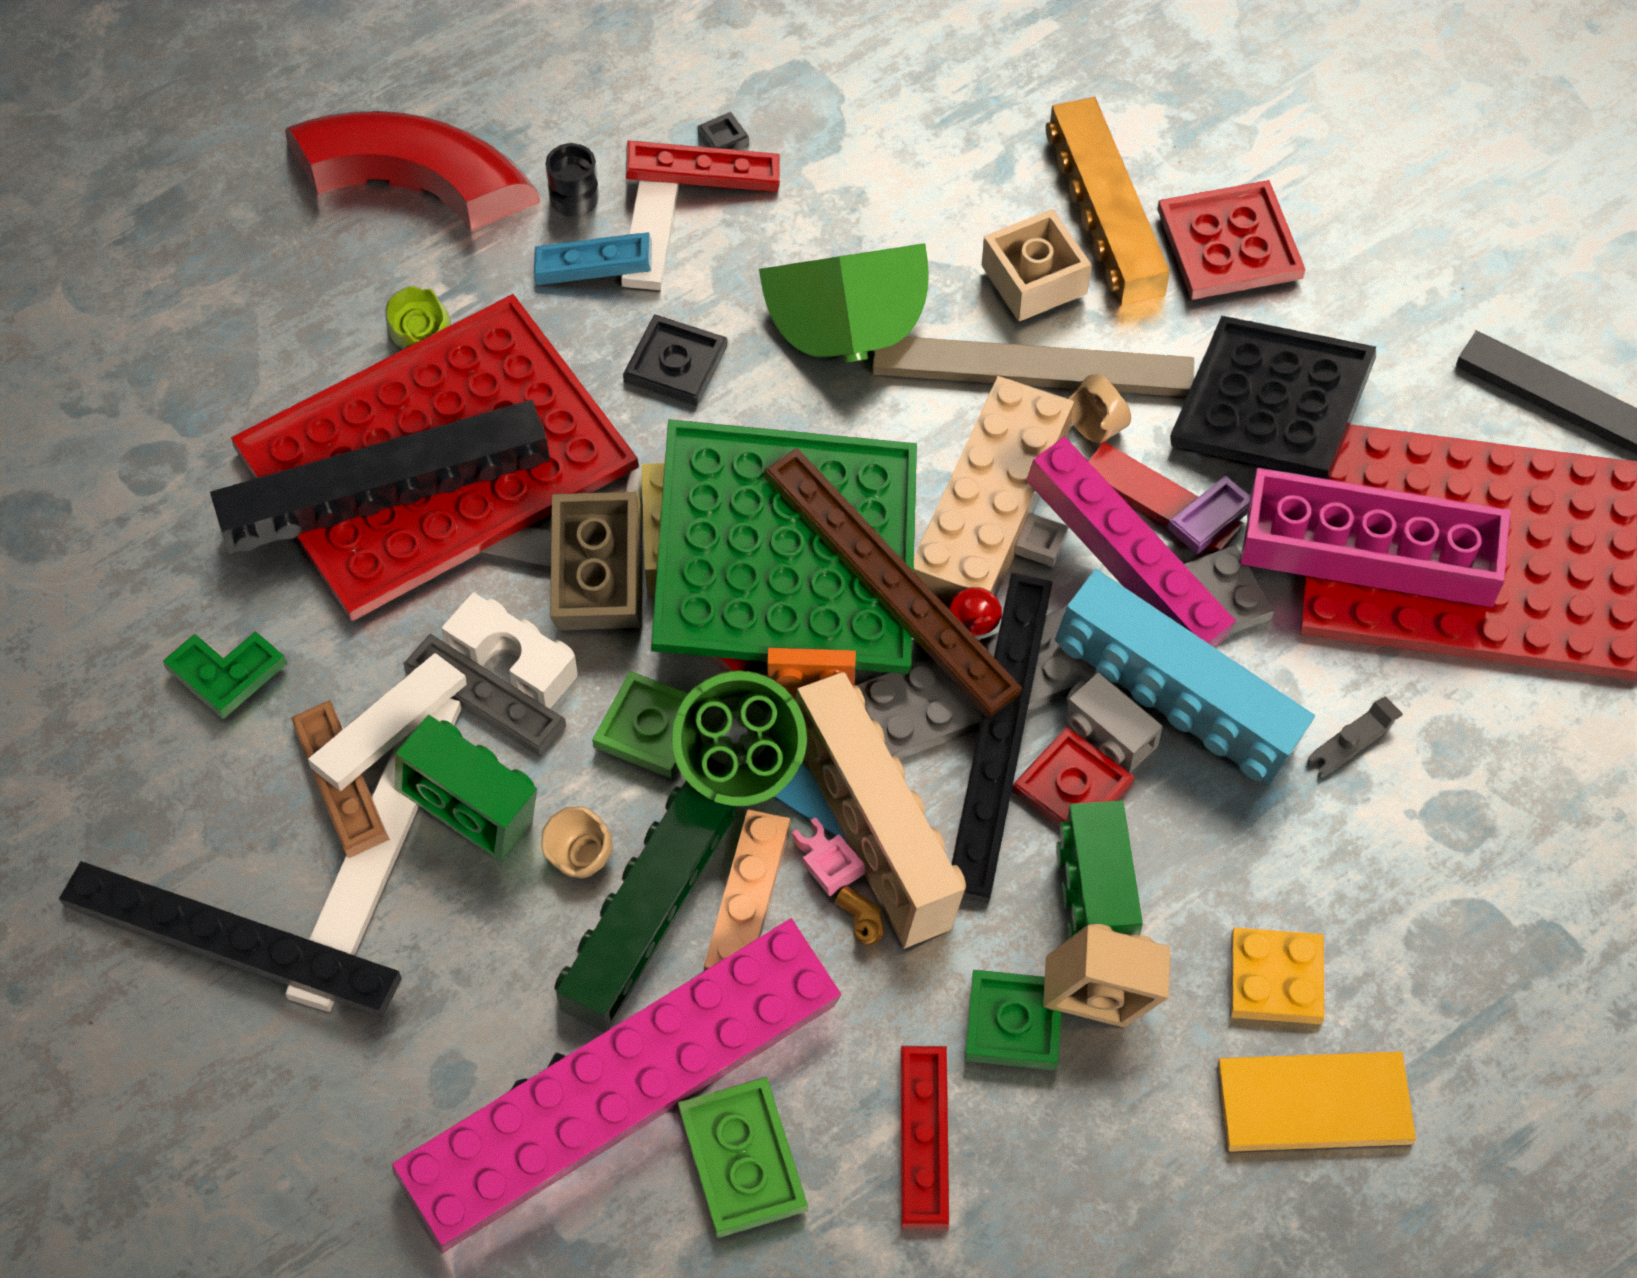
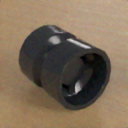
M576 143L562 144L552 149L547 155L545 163L551 206L558 213L565 216L577 217L589 213L595 208L599 200L597 167L593 152L588 147Z

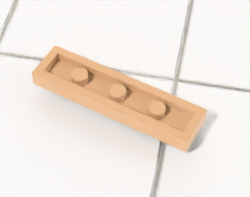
M747 809L705 960L704 971L761 937L790 829V818Z

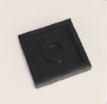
M654 314L623 373V381L698 406L728 346L727 337Z

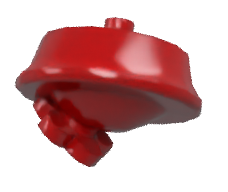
M971 587L960 591L953 597L949 606V610L973 636L990 633L998 626L1002 618V607L998 598L982 587Z

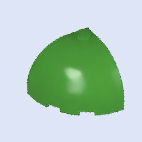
M925 243L759 269L766 306L775 325L785 339L798 350L816 357L843 355L844 362L868 359L867 351L892 346L906 337L916 325L923 311L929 282Z

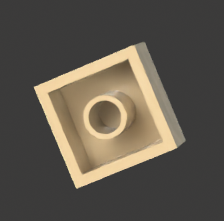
M1054 209L984 236L981 266L1018 322L1088 293L1092 264Z
M1087 925L1046 956L1043 1007L1125 1028L1169 998L1170 946L1155 943L1150 937L1144 935L1129 936L1112 931L1107 925Z

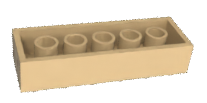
M997 376L914 556V573L947 608H949L954 596L960 591L971 587H982L989 590L994 596H997L1014 558L1016 542L1029 513L1033 514L1040 499V495L1026 481L1032 461L1065 436L1067 438L1071 428L1074 401Z
M845 672L797 688L795 701L803 714L807 730V746L803 761L813 775L848 845L865 864L866 873L864 875L903 948L905 949L952 930L966 889L964 876L957 865L952 866L945 854V844L940 832L936 828H931L925 818V809L920 796L915 791L911 792L904 780L905 774L900 760L897 756H891L880 724L876 720L872 721L869 717L860 688L857 685L852 686Z

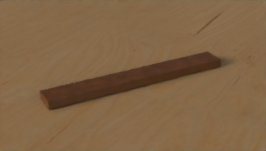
M797 447L765 469L764 478L988 719L1021 694L1023 688Z

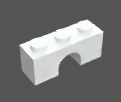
M473 592L441 628L446 644L481 666H484L490 658L498 654H512L518 657V661L509 670L511 684L549 709L578 677L575 655L569 646L559 640L553 642L543 636L538 628L528 620L521 619L519 621L494 599L488 598L485 600Z

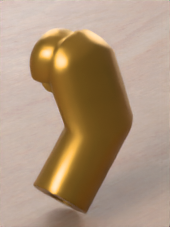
M844 886L839 892L835 904L854 915V935L859 942L864 945L876 944L884 932L880 906L849 886Z

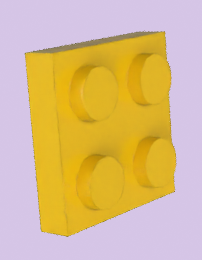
M1233 927L1231 934V1018L1322 1025L1325 1018L1324 934Z

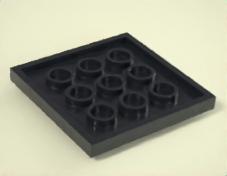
M1221 315L1171 432V446L1329 480L1375 362L1376 346Z

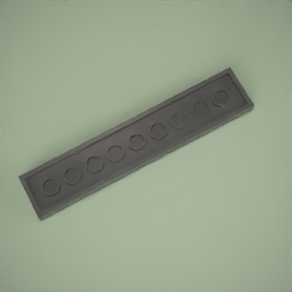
M1236 545L1184 564L1236 620L1228 636L1269 621L1273 618L1274 614L1273 607L1250 568L1240 564L1241 553ZM1066 608L1046 615L1027 711L1067 697L1077 683L1080 681L1087 683L1097 674L1095 667L1081 658L1075 659L1061 649L1060 644L1055 641ZM998 633L978 640L993 657ZM928 658L912 664L909 674L888 673L857 685L864 696L865 709L872 721L876 720L883 730L885 745L891 756H897L899 760L979 730L982 711L933 659Z

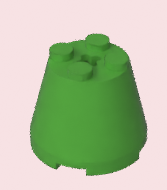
M742 670L727 671L703 680L683 699L673 721L672 749L681 774L699 793L721 804L749 806L774 797L793 779L805 757L807 730L798 704L779 683L756 672ZM732 718H736L741 727H747V733L740 735L739 743H732L729 736H723L729 731L732 725Z

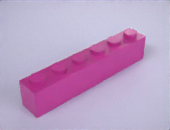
M1065 436L1033 459L1026 481L1123 587L1214 648L1227 638L1236 620Z

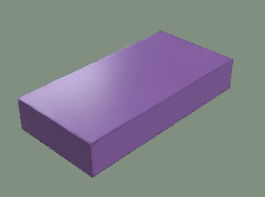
M1225 476L1171 518L1167 529L1198 554L1248 514L1250 496Z

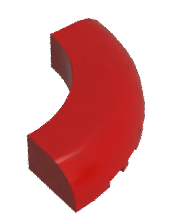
M359 111L319 117L286 127L285 129L287 143L318 195L347 186L367 184V179L389 180V184L393 186L404 187L421 193L425 189L439 196L440 202L454 211L464 221L470 231L541 203L536 188L506 155L477 136L435 119L401 112Z

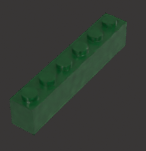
M687 780L681 788L676 786L672 790L666 802L665 809L667 812L660 823L657 821L653 822L648 829L644 839L645 848L638 858L632 857L629 860L622 875V881L624 882L616 894L611 892L607 896L600 910V917L602 918L594 931L588 929L584 933L578 945V957L571 967L565 966L556 980L554 990L556 991L559 1010L603 1032L610 1029L737 817L736 806L721 804L705 797L694 789Z

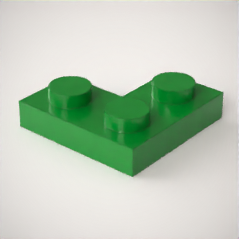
M256 631L224 658L200 637L193 634L163 660L166 670L222 719L227 717L287 665L285 656Z

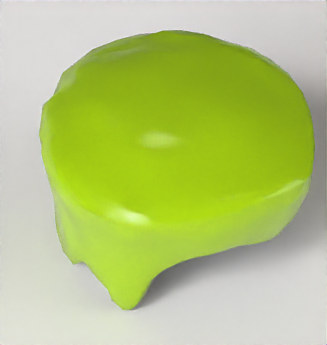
M405 287L392 295L386 305L387 332L394 344L402 350L451 325V318L445 305L438 300L435 292L430 288Z

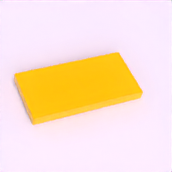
M1403 1051L1219 1058L1217 1066L1228 1152L1413 1145L1416 1140Z

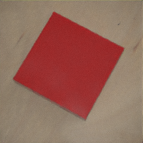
M1066 726L1013 783L1012 792L1060 827V822L1067 821L1070 804L1118 801L1133 785L1135 776L1120 765L1115 764L1112 759Z

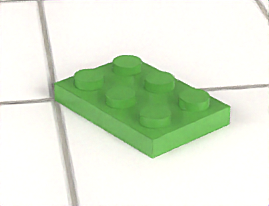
M767 1077L678 1102L680 1117L717 1238L808 1212V1203Z

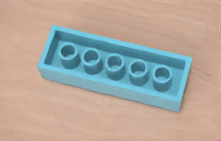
M1096 568L1066 607L1055 637V641L1060 644L1061 649L1066 654L1075 659L1081 658L1095 667L1096 672L1100 673L1110 683L1117 682L1129 690L1138 703L1146 707H1154L1166 715L1168 721L1175 728L1184 732L1189 731L1203 740L1206 748L1218 756H1226L1240 765L1241 771L1253 780H1262L1270 785L1316 717V715Z

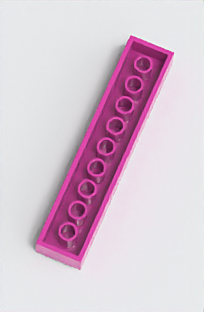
M790 918L392 1163L393 1174L443 1254L678 1106V1102L689 1099L832 1009L842 994L793 919Z

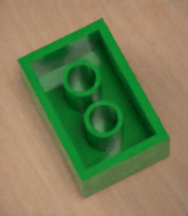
M428 714L396 752L394 789L498 861H503L531 826L537 795V788L534 786L533 781L522 771L517 769L511 771L499 763L496 755L483 745L475 746L464 739L461 732L446 720L439 722Z
M1124 801L1070 804L1067 821L1060 822L1061 841L1056 843L1058 867L1066 868L1067 881L1062 882L1063 904L1065 909L1072 908V922L1068 923V939L1091 924L1107 925L1112 931L1129 936L1140 935L1143 920Z

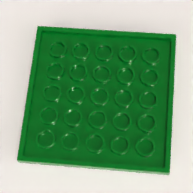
M668 419L651 651L768 662V648L856 651L855 670L909 674L911 668L912 636L764 478V472L766 468L797 447L914 572L917 443Z

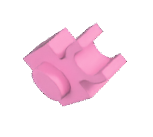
M815 817L810 820L812 830L816 833L814 837L805 838L797 829L792 832L795 844L803 852L809 853L803 857L806 869L830 897L844 886L866 873L865 864L840 834L828 841L825 837L824 827Z

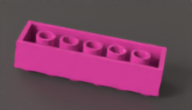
M1257 468L1250 494L1240 564L1494 607L1505 577L1510 510Z

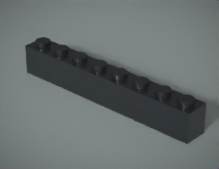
M529 400L210 491V495L228 553L232 554L239 551H251L260 545L280 539H292L301 533L318 528L333 527L342 521L359 516H371L380 510L397 505L413 504L422 498L442 492H454L460 487L480 481H492L501 475L521 469H533L542 463L549 462L550 458L546 434L533 400Z

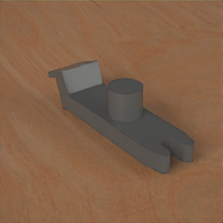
M1386 696L1373 703L1369 711L1351 724L1345 725L1339 733L1318 747L1308 757L1307 765L1312 766L1317 762H1321L1323 766L1320 767L1318 776L1321 778L1332 773L1384 735L1391 728L1394 721L1401 717L1403 713Z

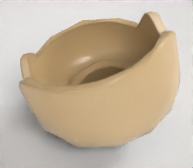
M583 806L565 807L552 815L542 830L541 849L543 855L563 875L570 878H587L603 868L613 851L612 833L604 821L590 809Z

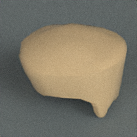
M1090 374L1087 376L1075 393L1068 398L1074 401L1073 425L1086 439L1092 442L1103 443L1127 428L1131 423V412L1127 402L1121 397L1112 383L1101 374Z

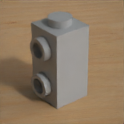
M1100 673L1094 675L1087 683L1080 681L1069 692L1065 720L1068 721L1072 731L1082 738L1087 737L1100 748L1104 755L1108 756L1115 764L1120 765L1129 773L1158 747L1163 726Z

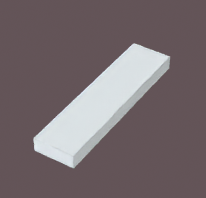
M639 181L630 234L650 233L652 239V271L622 275V287L661 290L680 184Z
M434 653L308 758L310 768L337 790L342 791L420 725L428 714H433L466 686L465 675Z

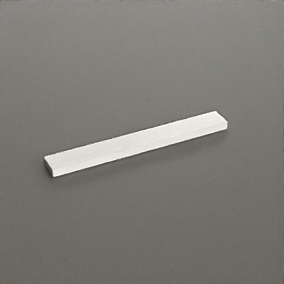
M449 699L431 716L439 722L446 720L455 725L461 711L460 701ZM415 729L395 745L372 797L390 840L351 858H348L346 855L309 939L311 941L355 956L419 808L416 803L394 789L396 752ZM288 986L285 993L290 1001L327 1012L331 1011L335 1002L292 986Z

